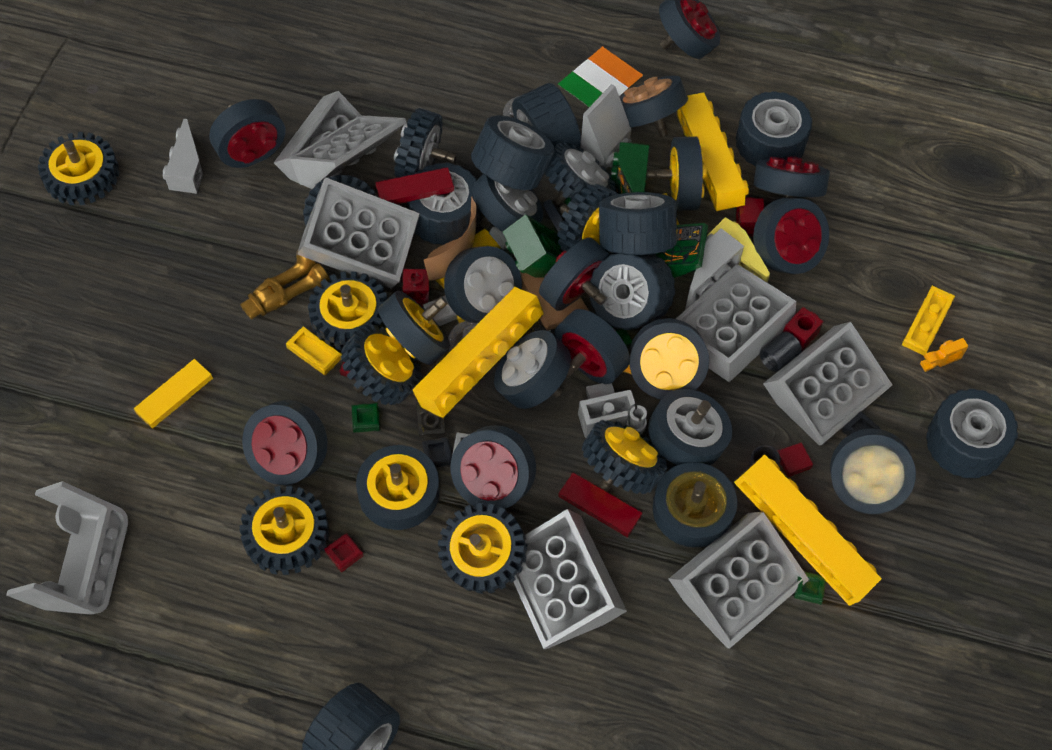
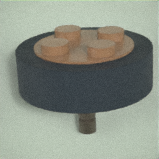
M679 76L649 78L643 84L626 90L620 96V100L630 127L654 122L659 136L664 137L668 135V131L663 118L684 106L688 101V96Z

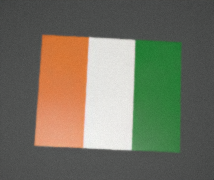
M602 46L560 81L558 85L590 107L611 84L616 86L620 96L639 80L643 74Z

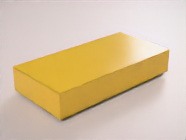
M304 326L286 343L290 351L323 375H326L341 360V353L326 344Z

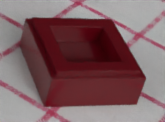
M802 442L778 450L780 463L787 477L812 469L813 463Z
M347 533L324 549L326 555L341 573L364 557L363 552Z

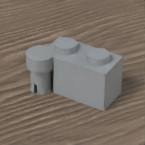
M631 390L579 402L578 416L585 437L588 436L594 425L601 420L605 422L610 420L613 423L616 421L620 422L623 428L625 425H628L641 434L646 429L647 411L640 405H637V409H635V401Z

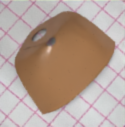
M472 197L470 223L463 236L438 247L428 255L427 259H423L429 282L444 278L450 262L460 252L472 248L476 231V204Z

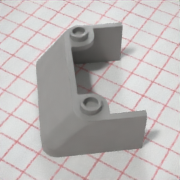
M63 481L36 490V496L58 505L56 511L57 525L63 531L71 534L58 584L47 581L41 584L32 583L7 591L6 596L48 611L90 615L103 612L109 604L128 527L126 512L116 505Z

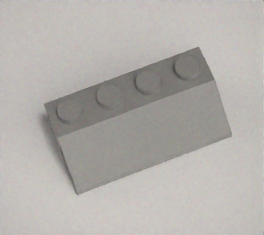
M339 91L323 96L274 161V164L290 180L299 183L289 158L362 115Z

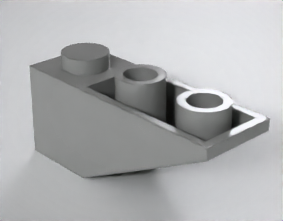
M183 119L181 128H178L176 131L175 145L170 148V160L168 165L164 166L163 179L166 180L169 190L197 194L203 172L188 120Z

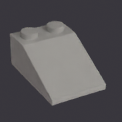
M612 84L583 114L580 147L584 151L591 153L600 162L598 165L600 167L604 166L606 169L613 166L614 151L619 152L620 142H632L630 139L631 127L616 86Z
M722 228L714 235L711 233L706 237L703 264L701 268L695 271L685 310L730 269L740 263L744 245Z

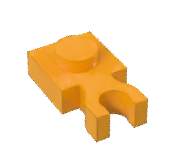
M964 338L956 341L948 340L939 347L940 350L926 353L924 355L926 360L921 361L920 365L926 372L936 366L942 367L960 360L966 352L968 344Z

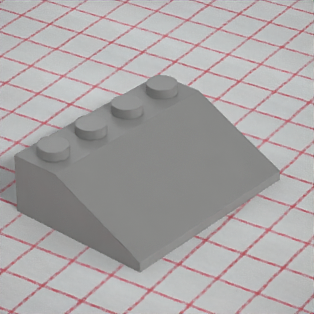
M358 116L289 158L300 185L314 188L315 184L324 180L325 177L340 174L344 167L356 164L363 155L375 152L377 146L384 143L407 123L406 119Z
M325 177L304 230L297 255L351 274V271L357 272L358 277H361L362 273L368 276V281L374 278L377 284L392 289L400 281L420 213Z
M736 264L676 319L688 323L698 331L708 350L709 369L730 382L760 354L762 348L783 332L785 325L796 314V301Z
M851 322L832 327L763 383L776 404L818 445L825 443L860 411H863L892 386V383Z
M567 509L525 535V542L527 544V551H525L526 562L522 563L521 567L523 570L520 574L517 573L514 576L516 579L513 582L543 649H548L603 626L627 612L581 515Z
M764 512L747 513L722 536L713 541L669 578V581L687 606L729 649L796 591L798 584L802 580L803 585L809 580Z

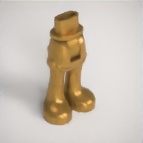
M296 252L297 262L294 266L273 278L264 280L254 290L253 295L250 293L248 295L249 299L240 305L251 320L260 314L264 316L268 312L287 305L288 301L295 296L316 286L321 287L322 280L326 279L330 283L326 271L320 264L297 255ZM305 274H308L302 280L298 281L297 283L291 285L286 289H283L285 285L300 278Z

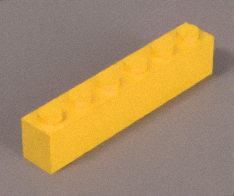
M704 92L688 95L686 104L677 110V117L685 136L698 137L700 147L703 149L702 164H706L707 176L703 180L716 211L744 206L745 195L749 193L746 180L741 178L740 165L734 162L733 150L727 146L726 134L720 130V121L718 116L713 114L712 102L707 100Z
M514 287L413 389L421 408L443 418L544 314L537 295Z
M763 455L734 482L761 512H764L769 521L849 606L861 601L882 579L877 574L875 567L857 553L856 547L837 532V527L818 512L815 503L802 495L797 484L785 477L774 460Z

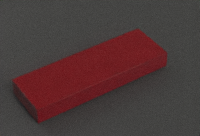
M448 167L375 182L378 197L394 204L454 191Z
M575 473L571 474L558 495L559 498L627 538L642 517V512Z

